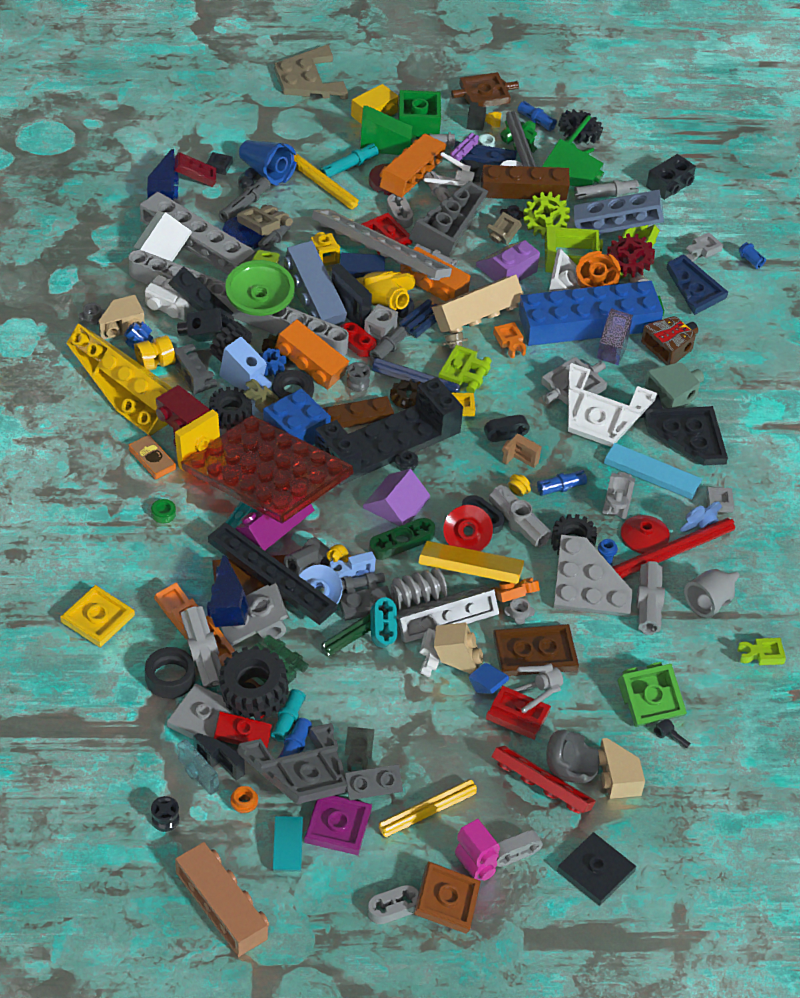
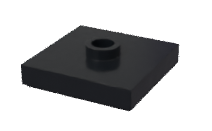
M594 832L557 867L558 873L599 906L636 870L635 864Z

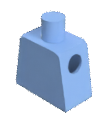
M241 336L224 348L220 377L233 386L238 387L240 391L242 389L245 391L249 389L245 384L251 379H255L260 384V387L265 385L268 389L272 384L264 376L267 365L265 360Z

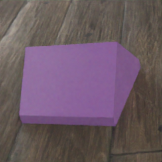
M411 469L389 474L363 504V508L401 526L412 521L430 499V494Z

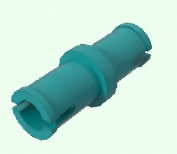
M297 689L290 690L284 707L279 710L277 714L279 718L271 732V737L275 741L284 743V739L289 734L293 724H296V720L299 718L298 712L303 701L306 699V695L302 691Z

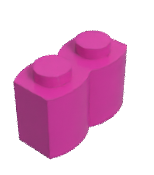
M476 819L460 829L457 836L459 844L456 847L455 856L472 878L485 881L496 872L500 845L482 822Z

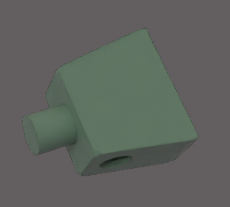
M675 363L649 370L645 388L659 395L661 405L664 408H683L697 398L700 383L704 381V375L700 369L690 372L683 363Z

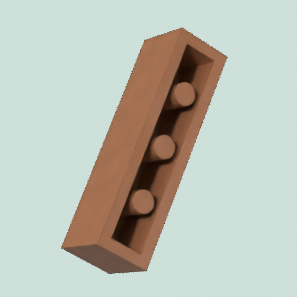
M203 842L175 858L176 874L238 957L268 940L269 921L262 911L258 912L254 908L249 893L246 890L242 891L238 887L233 872L229 869L225 870L216 850H210L206 843Z

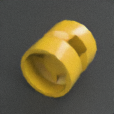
M167 335L154 338L152 343L147 340L134 344L137 362L149 371L156 369L157 365L165 367L176 362L174 348Z

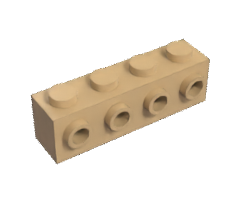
M511 275L433 306L432 310L440 332L449 331L450 334L462 331V326L468 324L471 327L481 323V318L487 316L490 319L500 315L499 311L502 309L509 311L519 307L520 295L524 294L517 275Z

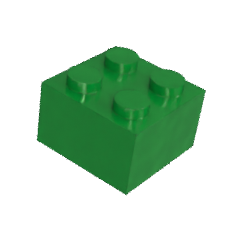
M399 90L398 120L413 126L412 135L421 137L424 134L429 136L430 134H440L441 92Z

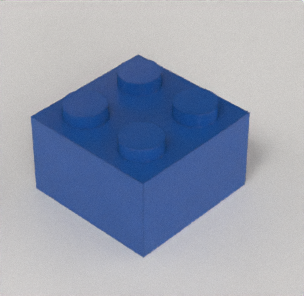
M302 388L263 408V428L266 431L271 429L284 436L287 446L283 448L291 456L314 445L315 429L330 423L331 416Z

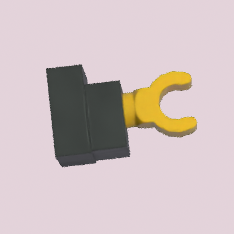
M470 102L467 129L483 131L484 122L493 127H500L502 113L492 112L486 114V107L478 106L476 102Z

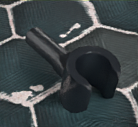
M664 719L656 724L657 727L654 728V733L659 738L669 735L685 748H688L691 744L674 730L675 728L671 720Z

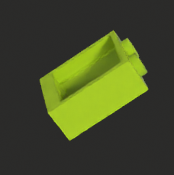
M547 227L545 236V272L553 273L556 247L591 249V252L602 251L603 239H599V230ZM567 255L576 265L579 264V260L582 257Z

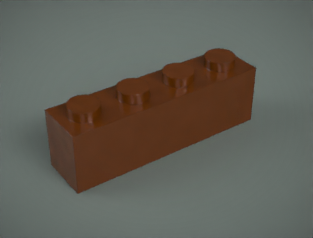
M483 165L481 187L488 191L486 198L532 199L534 195L540 198L541 192L545 196L552 192V197L555 198L559 194L560 201L567 200L570 186L569 168Z

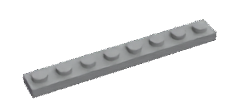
M331 209L313 210L312 219L320 222L321 226L332 228L335 230V233L350 237L351 241L361 242L365 244L366 248L377 250L380 252V255L395 259V262L398 264L408 265L412 271L424 273L431 280H440V278L450 277L451 267Z

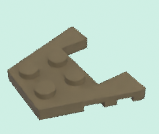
M324 45L275 63L274 70L284 95L310 97V93L321 94L322 98H330V95H339L340 99H348V91L344 81L323 84L315 64L333 62V54L329 45Z

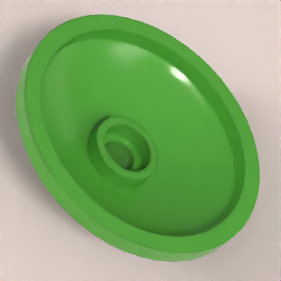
M253 260L240 264L230 272L226 280L225 291L229 302L239 311L254 316H266L275 314L289 305L294 296L295 285L291 274L283 266L267 260Z

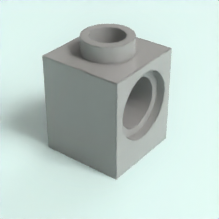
M377 304L365 319L364 330L374 337L376 342L380 343L383 336H388L397 327L398 312Z

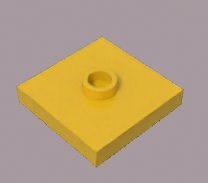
M213 409L175 432L178 467L182 471H185L221 448L218 413Z
M94 585L60 618L63 624L101 648L135 616V611L100 587Z

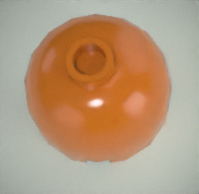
M602 251L589 252L580 258L579 264L576 267L578 286L580 288L616 285L619 282L621 268L613 255L602 254Z

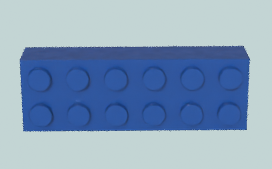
M652 281L520 295L519 317L528 346L643 333L645 325L662 320L663 309Z

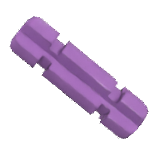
M470 133L450 152V156L460 161L479 142V136Z

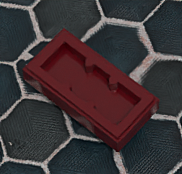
M181 152L177 153L175 156L176 172L211 187L215 185V167Z

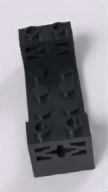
M438 377L417 385L416 405L348 434L337 420L316 428L315 456L339 486L395 462V457L403 451L408 450L416 453L461 433L463 406Z

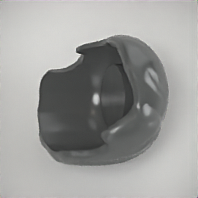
M561 729L554 732L547 744L546 761L550 771L563 781L587 783L598 774L599 753L596 748L586 745L583 735Z

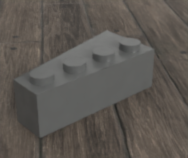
M469 181L454 192L448 200L442 201L436 209L430 210L424 218L418 219L409 239L433 251L435 249L439 250L441 254L449 257L481 209L488 191Z

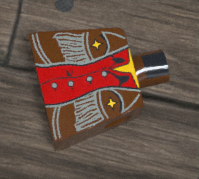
M672 316L645 325L641 343L667 366L677 363L692 351L696 337L695 334L698 333L699 329L695 322L685 325L678 317Z

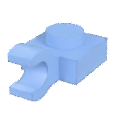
M372 551L348 557V562H343L342 560L337 562L331 561L329 567L334 570H340L336 572L341 580L349 576L357 578L365 576V573L373 572L375 574L376 558Z

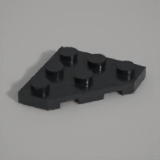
M713 406L646 409L643 417L647 433L703 466L727 464L728 456Z

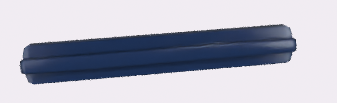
M375 358L372 364L373 371L402 379L406 382L412 379L414 383L419 381L424 383L436 378V376L380 358ZM439 378L451 393H459V384Z

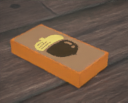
M150 435L129 444V451L155 480L176 470L175 462Z

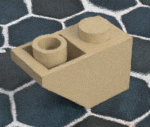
M135 295L115 299L111 302L99 319V334L101 338L108 339L124 335L132 323L136 322L138 325L142 321L145 323L144 311Z
M466 622L436 626L434 648L442 663L469 674L479 668L480 664L483 663V652L481 648L477 647L475 634L470 631Z
M602 738L600 749L597 751L599 753V766H602L603 770L601 774L602 786L604 789L607 788L609 799L641 796L645 778L640 759L610 739Z

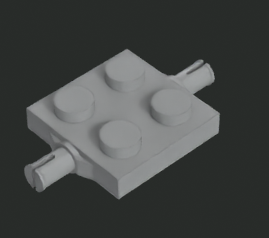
M576 357L572 358L542 376L541 384L550 390L549 393L542 396V400L544 403L549 404L557 398L568 406L569 366L571 363L590 369V375L583 390L598 395L606 390L607 382L598 375L599 372L606 369L605 363L599 361L595 365L589 366Z

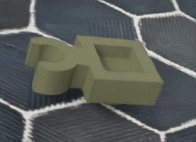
M251 379L245 384L249 387L248 390L244 391L245 396L249 399H254L255 407L262 413L263 408L280 400L265 385L260 387V384L255 379Z

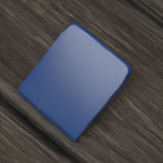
M484 663L469 675V680L476 693L493 694L509 680V677L492 665Z

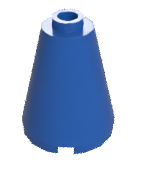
M246 140L239 148L240 158L260 176L267 178L270 184L277 186L281 182H287L295 171L297 162L294 161V155H296V151L286 143Z

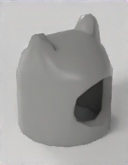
M711 569L701 573L685 586L684 594L689 607L700 617L710 618L714 616L722 606L730 604L735 596V582L740 576L739 573H726L719 569Z

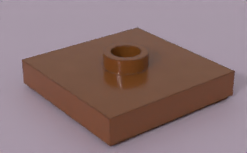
M428 861L424 869L414 915L467 934L471 928L481 881Z

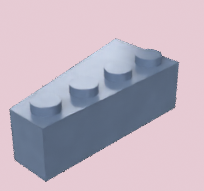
M313 241L287 247L286 257H284V268L291 274L295 285L294 292L308 315L340 327L345 323L347 312Z

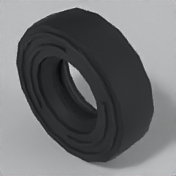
M287 370L274 378L272 392L279 399L292 394L284 389L285 386L290 384L301 386L311 398L313 397V380L302 371Z

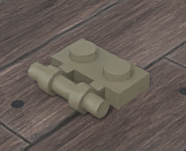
M264 204L261 209L254 206L237 213L239 223L262 236L271 234L272 231L279 229L280 225L291 226L293 220L287 213L278 211L272 205Z

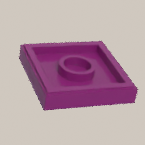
M335 795L317 799L305 834L304 843L359 855L372 811V804L349 800L348 798Z

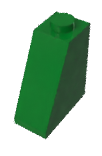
M363 106L360 149L374 143L380 154L401 155L403 150L409 148L416 139V135H412L413 126L374 108Z
M559 139L542 167L569 168L570 186L576 187L594 185L595 182L599 183L604 175L602 171L603 162L562 139Z

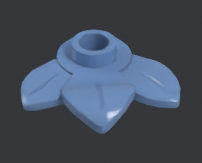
M717 501L706 508L698 506L692 509L685 516L688 522L680 528V531L688 532L696 527L702 529L718 522L716 516L717 512L722 508L721 503Z

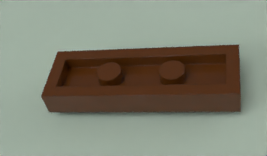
M388 396L323 408L331 416L330 422L337 420L343 428L374 423L394 414Z

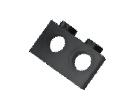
M676 154L649 170L646 187L651 191L660 190L661 198L665 200L693 183L696 166L679 154Z

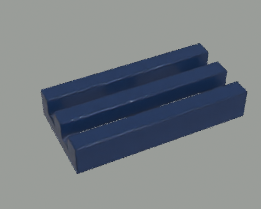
M430 299L426 300L402 319L399 327H404L405 331L415 338L419 337L437 322L434 314L427 320L426 318L434 313L432 307L438 304L432 305Z

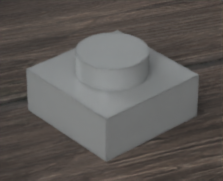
M708 487L706 492L708 506L713 502L719 501L722 508L718 512L733 513L732 488Z

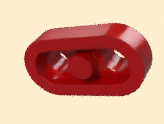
M347 322L342 324L340 327L346 329L349 335L348 348L360 357H370V351L377 346L376 339L356 323Z

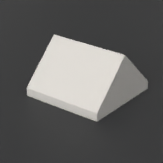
M157 211L134 245V248L173 262L192 231L167 213Z
M562 249L557 250L549 292L580 288L576 279L577 265Z

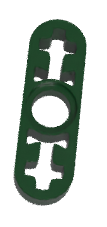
M419 518L375 535L370 539L369 552L372 551L377 560H384L425 544L426 541H431L434 538L435 524L428 518ZM403 535L406 536L409 540L406 542H399L398 540H396V537Z

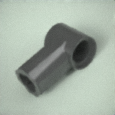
M312 537L304 544L302 549L286 555L283 563L297 575L313 565L329 566L331 561L327 558V552L330 548L318 538Z

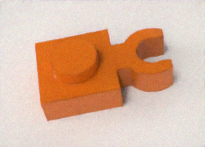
M515 322L494 327L493 334L501 348H509L508 355L511 358H515V351H520L523 356L526 354V345L523 343L524 337Z
M530 577L521 580L517 584L502 581L499 583V586L491 589H494L497 600L507 602L526 596L525 593L539 591L540 587L538 580L533 581V578Z

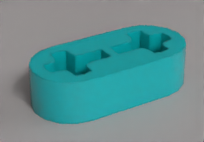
M383 597L371 606V638L376 646L386 648L397 639V609L393 600ZM384 605V609L388 610V613L384 615V619L383 611L379 610V607ZM383 629L384 633L389 635L386 640H384L383 636L379 635Z

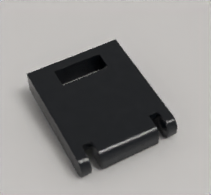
M336 264L332 266L331 281L347 312L346 318L364 329L365 319L371 313L372 294L342 265ZM357 302L359 303V313L357 312Z

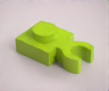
M781 638L755 639L754 645L749 642H740L738 644L737 651L747 653L741 654L740 663H750L756 659L759 665H782L785 663L786 656Z

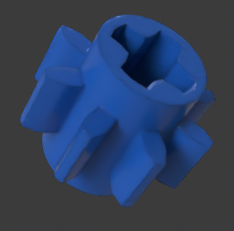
M143 321L140 325L136 322L132 323L124 333V336L128 338L125 343L134 350V344L147 340L151 342L153 340V336L150 335L152 329Z
M267 348L264 353H259L267 364L264 376L276 377L280 372L285 371L286 356H281L279 349Z

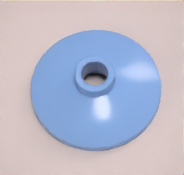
M313 565L299 575L317 590L324 588L323 594L336 604L339 603L343 585L340 576L334 569L326 565Z

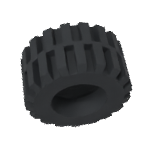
M253 646V649L243 647L242 652L234 651L231 653L232 658L227 657L224 660L225 666H221L219 676L223 700L229 711L233 709L234 715L240 716L242 714L245 718L250 719V717H254L255 720H261L260 716L263 715L266 718L272 716L271 712L273 710L278 712L281 709L280 704H285L287 700L286 695L289 693L287 673L283 660H279L277 653H270V649L266 647L260 650L259 646ZM254 677L267 680L262 686L254 689L241 686L246 680Z

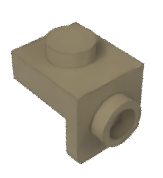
M503 212L494 225L488 224L486 228L491 240L498 244L502 242L508 245L522 224L521 221Z

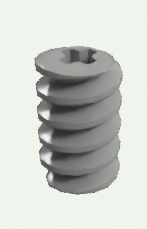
M438 568L431 569V572L424 570L421 575L417 572L413 573L412 577L404 575L402 580L396 577L393 579L390 588L392 600L397 610L401 609V602H404L405 606L409 608L411 599L414 600L416 605H420V597H423L424 601L428 603L430 602L431 594L435 600H439V592H442L444 597L447 596L445 578Z

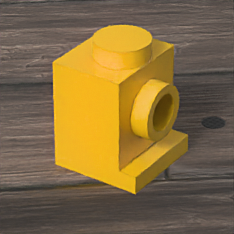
M319 232L311 237V241H313L324 266L339 263L340 246L336 243L332 233L325 234L324 232ZM330 252V256L323 257V253Z

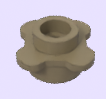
M463 332L445 335L446 342L442 343V345H449V348L453 349L456 345L463 346L462 342L468 341V338L463 337Z

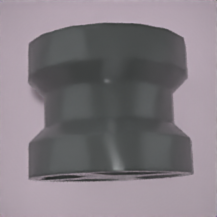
M363 362L350 364L347 368L348 377L346 384L348 388L358 392L366 390L370 384L369 366Z

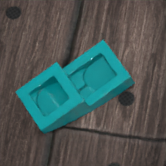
M275 816L273 871L301 872L303 817Z

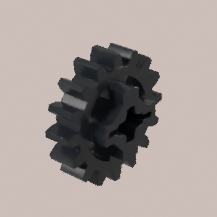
M575 109L572 112L566 110L560 117L558 123L559 131L565 132L563 136L571 137L588 115L591 116V114L583 112V110H580V112H577ZM591 117L574 141H578L579 144L583 141L587 145H589V142L594 144L596 140L599 141L603 131L602 123L596 122L597 117Z

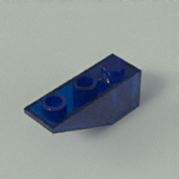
M174 149L167 153L148 176V198L160 192L173 201L178 199V186L175 185H179V172H175Z
M222 555L220 566L216 568L215 584H212L211 587L212 596L211 600L207 603V614L209 617H212L215 627L245 625L249 604L243 587L227 556Z

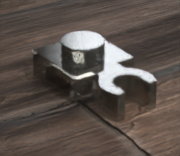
M348 727L345 755H349L347 771L351 772L352 765L355 763L361 764L362 770L367 769V757L372 758L375 729Z

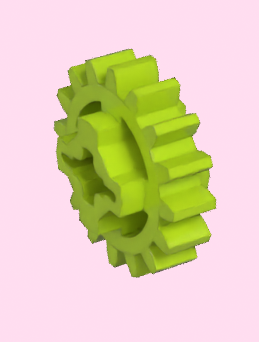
M541 192L540 198H537L535 195L532 196L533 203L527 201V208L524 209V223H528V231L534 229V236L541 233V238L544 239L547 227L567 228L566 222H570V216L568 215L570 208L566 207V200L560 202L559 194L554 198L552 197V192H549L548 196Z

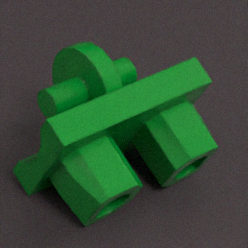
M505 120L506 128L500 133V137L504 143L509 144L513 141V137ZM522 121L520 123L530 151L534 153L537 150V147L534 145V137L537 135L535 131L536 124L533 121L525 123ZM514 143V144H513V147H514L515 151H517V148H516L515 143Z

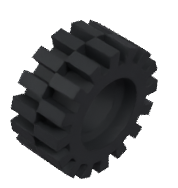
M232 321V323L227 324L226 328L223 327L221 329V333L216 335L217 338L212 341L213 344L210 346V353L222 362L225 347L240 336L250 344L252 333L238 321Z
M226 387L224 391L223 388H220L218 393L215 391L213 397L210 396L209 410L213 409L218 413L220 429L226 426L229 431H231V427L238 430L239 425L243 428L246 426V423L250 422V418H252V399L245 396V390L242 389L239 392L238 387H234V390ZM232 406L238 409L229 411L223 408Z
M567 514L566 519L564 516L560 517L559 521L556 520L553 526L551 537L552 549L554 551L558 550L557 555H559L561 535L568 534L585 537L595 547L597 528L596 526L593 527L594 523L592 521L587 523L588 518L585 516L579 519V514H575V518H572L571 514Z

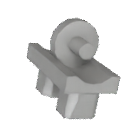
M623 472L611 474L603 514H614L623 519L627 518L636 480L632 478L631 474Z

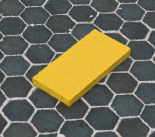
M426 541L419 557L421 565L515 584L519 583L525 561Z

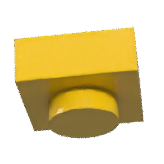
M452 393L463 406L462 416H475L474 393Z

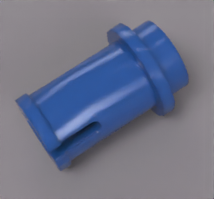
M746 242L739 248L740 257L746 258L756 269L761 268L765 264L766 258L754 249L752 243Z
M604 539L598 544V552L612 566L613 557L616 555L618 547L613 540Z

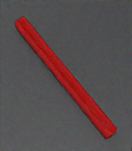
M725 518L617 564L612 568L623 579L639 572L641 564H646L648 561L660 563L734 531L736 528L734 520Z

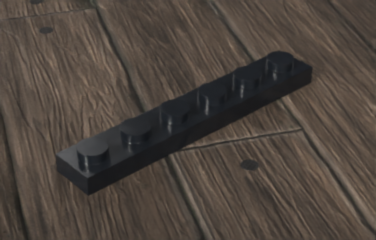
M226 522L208 535L209 544L264 585L271 586L276 583L281 597L318 625L337 611V604Z

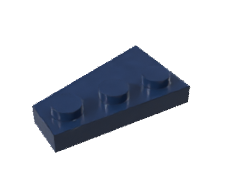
M684 254L667 263V271L694 315L727 298L728 291Z

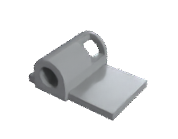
M276 583L258 589L245 596V599L217 613L223 635L231 646L256 633H259L265 640H275L286 633L284 619L288 618Z

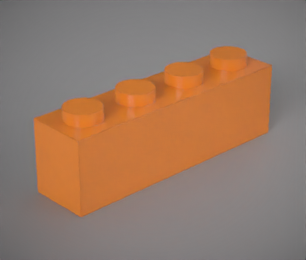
M427 134L422 135L419 139H415L409 148H405L401 155L395 157L388 166L383 167L380 173V187L402 198L424 178L426 173H430L442 162L443 157L441 153L445 152L446 143Z

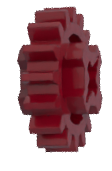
M627 233L626 238L619 235L618 242L615 240L611 241V246L607 247V255L611 254L617 259L621 268L620 272H623V277H626L629 273L634 278L635 273H639L642 276L644 269L650 270V265L654 264L655 249L652 248V242L646 243V237L639 239L638 234L631 237Z

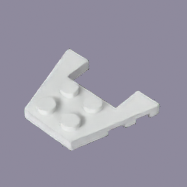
M571 363L569 366L568 432L612 447L655 401L657 393L637 386L630 405H625L583 390L590 375V369Z

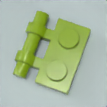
M456 345L438 377L457 383L460 386L463 382L468 383L467 392L474 393L482 385L483 376H486L490 371L492 360L489 357H484L483 360L477 359V351ZM470 369H474L476 371L475 374L469 372Z

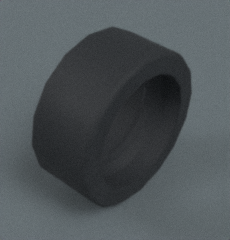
M177 647L161 648L153 652L146 660L145 681L148 689L156 696L168 699L178 698L188 693L195 684V663L192 656L185 650ZM175 664L183 667L186 670V674L179 680L163 681L155 676V671L161 666Z

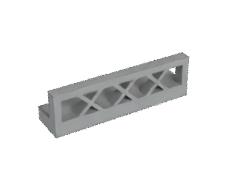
M482 585L439 598V600H433L397 611V624L399 625L402 641L407 643L423 638L428 628L436 631V626L464 622L469 624L498 615L499 610L495 591Z

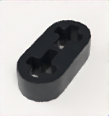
M523 415L493 419L484 426L487 439L491 442L513 439L517 433L524 436L530 430L527 419Z

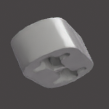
M395 194L388 196V213L403 228L410 227L413 223V211L404 196L401 198Z
M526 831L499 842L500 850L497 866L509 865L538 852L542 848L543 843L536 831Z
M405 885L375 895L368 904V917L376 924H386L413 914L419 891L413 886ZM406 896L408 900L412 899V903L408 904L406 901H402V897ZM380 905L382 909L386 908L385 913L376 910V906Z

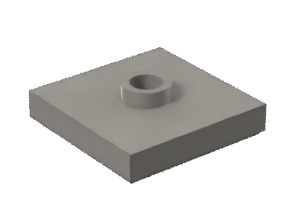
M195 684L168 719L167 727L191 739L197 733L213 738L219 712L233 714V709L229 711L223 696Z

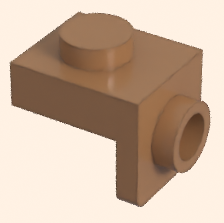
M517 433L512 440L505 442L502 448V462L507 465L515 457L535 468L540 460L541 446Z

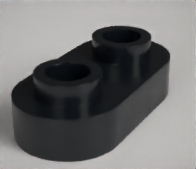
M470 495L463 499L462 506L474 505L483 509L489 515L493 525V534L503 529L504 515L494 506L477 495Z

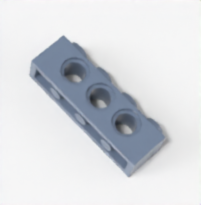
M660 190L574 205L575 226L577 229L599 230V234L662 223L664 222V212Z

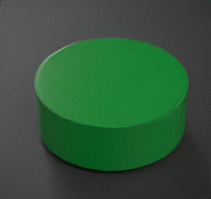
M168 499L157 500L151 506V516L158 523H169L176 517V506Z

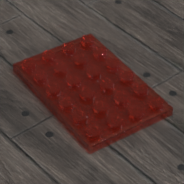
M253 415L214 441H211L204 450H198L181 462L184 471L282 524L354 474L352 465Z

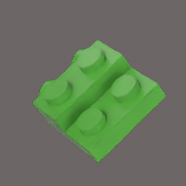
M656 662L648 665L647 669L638 671L637 667L624 670L623 674L617 679L624 704L629 706L635 727L660 722L664 719L682 717L687 714L672 664L662 665V662Z

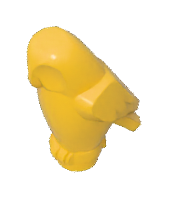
M380 271L357 278L372 294V305L377 306L379 304L392 310L404 309L409 302L407 291L414 289L415 279L410 273L402 274L401 272Z

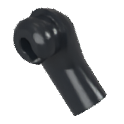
M248 168L239 177L238 185L241 188L252 186L254 184L252 179L256 176V171L253 168Z

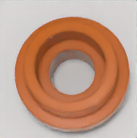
M240 786L231 795V806L240 813L251 812L258 805V795L251 787Z

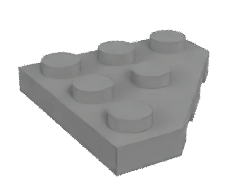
M561 535L553 608L629 617L632 589L587 538Z

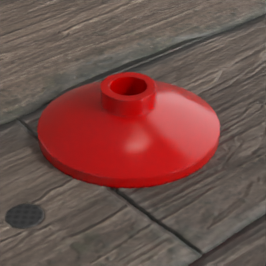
M463 505L455 508L448 514L444 522L443 533L448 545L482 551L491 541L493 525L489 515L483 509L474 505ZM466 527H471L473 529V533L471 535L464 534V529Z
M636 515L630 517L621 527L622 541L628 548L637 553L643 554L669 543L670 533L667 526L653 516Z

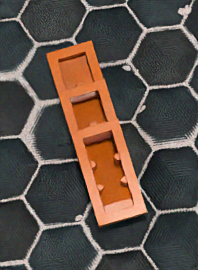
M176 582L156 593L154 599L187 640L188 635L184 628L181 612L188 608L199 606L193 598L190 600L187 598ZM207 615L206 619L210 632H213L218 647L219 661L222 666H225L224 660L227 657L232 658L231 653L235 650L210 615Z

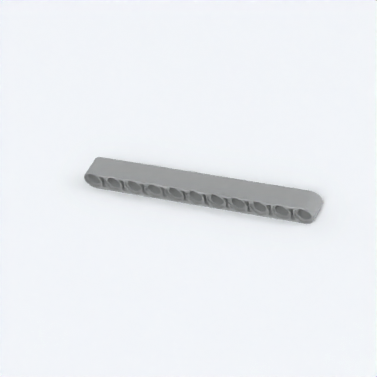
M135 250L129 254L130 276L148 285L153 283V280L158 275L171 280L183 267L143 250ZM185 267L233 312L232 316H234V319L275 335L278 332L281 333L298 319L341 355L345 356L347 354L349 335L346 329L288 306L275 314L266 316H254L243 313L229 302L225 291L226 282Z

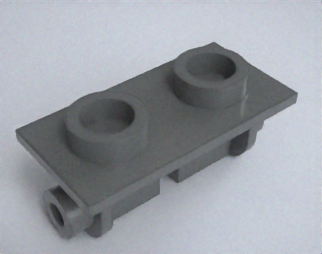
M399 764L345 773L347 783L345 792H348L349 800L403 792Z

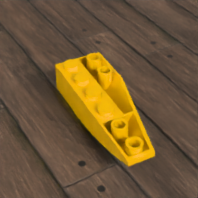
M78 323L66 344L116 411L150 436L167 426L168 424L161 421L156 414V398L172 389V387L121 350Z

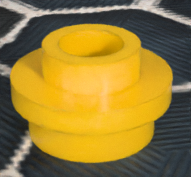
M513 474L510 477L508 487L513 493L522 497L531 491L530 482L525 476Z

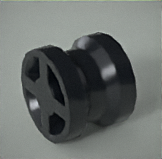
M168 796L159 797L154 800L151 805L153 826L161 832L172 831L179 824L178 802Z

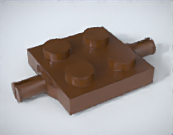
M498 72L461 77L459 81L461 89L451 90L452 99L464 97L469 105L470 102H476L481 107L510 104L511 96L508 90L519 89L518 81L505 82L501 79Z

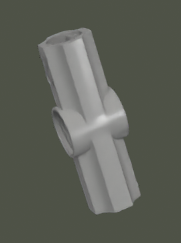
M502 485L496 487L489 495V501L508 519L509 528L515 532H521L534 547L541 548L551 539L552 532L532 513V506L529 502L519 500L506 486Z
M648 561L646 564H641L636 608H639L638 630H641L643 634L653 635L656 632H660L661 610L664 605L665 588H662V567L657 562Z
M194 606L181 612V618L188 635L187 642L193 661L196 662L203 687L212 688L220 685L219 676L222 665L218 658L219 651L214 634L210 632L203 607Z

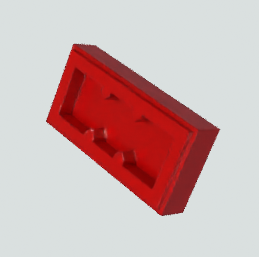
M220 711L213 738L236 745L261 739L265 747L268 748L272 724Z

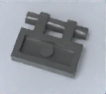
M370 572L365 573V576L352 578L349 576L341 580L346 594H342L339 606L345 621L368 615L373 603L380 598L387 597L392 600L388 586L377 587V584L385 582L384 573L374 574ZM363 586H367L368 588L367 590L355 591L354 589ZM384 605L379 607L385 613H388V610L384 609Z

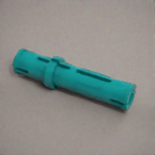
M371 143L359 150H353L351 154L320 167L319 170L331 178L353 166L364 164V161L378 156L379 152L375 144Z

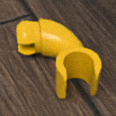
M341 544L332 546L327 552L328 560L331 561L333 559V562L338 560L348 562V557H352L349 555L347 548Z

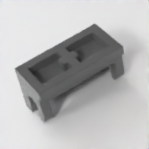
M193 344L180 348L175 347L176 362L173 365L193 394L217 387V381L213 379L214 373L206 369L198 354L194 352L186 355L187 352L196 349Z

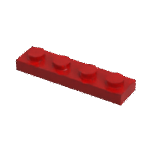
M507 746L496 747L491 756L498 761V766L510 772L512 770L521 775L520 779L527 784L540 786L544 789L543 793L548 797L563 800L567 803L566 807L575 813L580 814L581 812L591 811L596 800Z

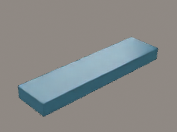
M617 443L613 444L604 461L606 465L691 500L702 482L700 477Z

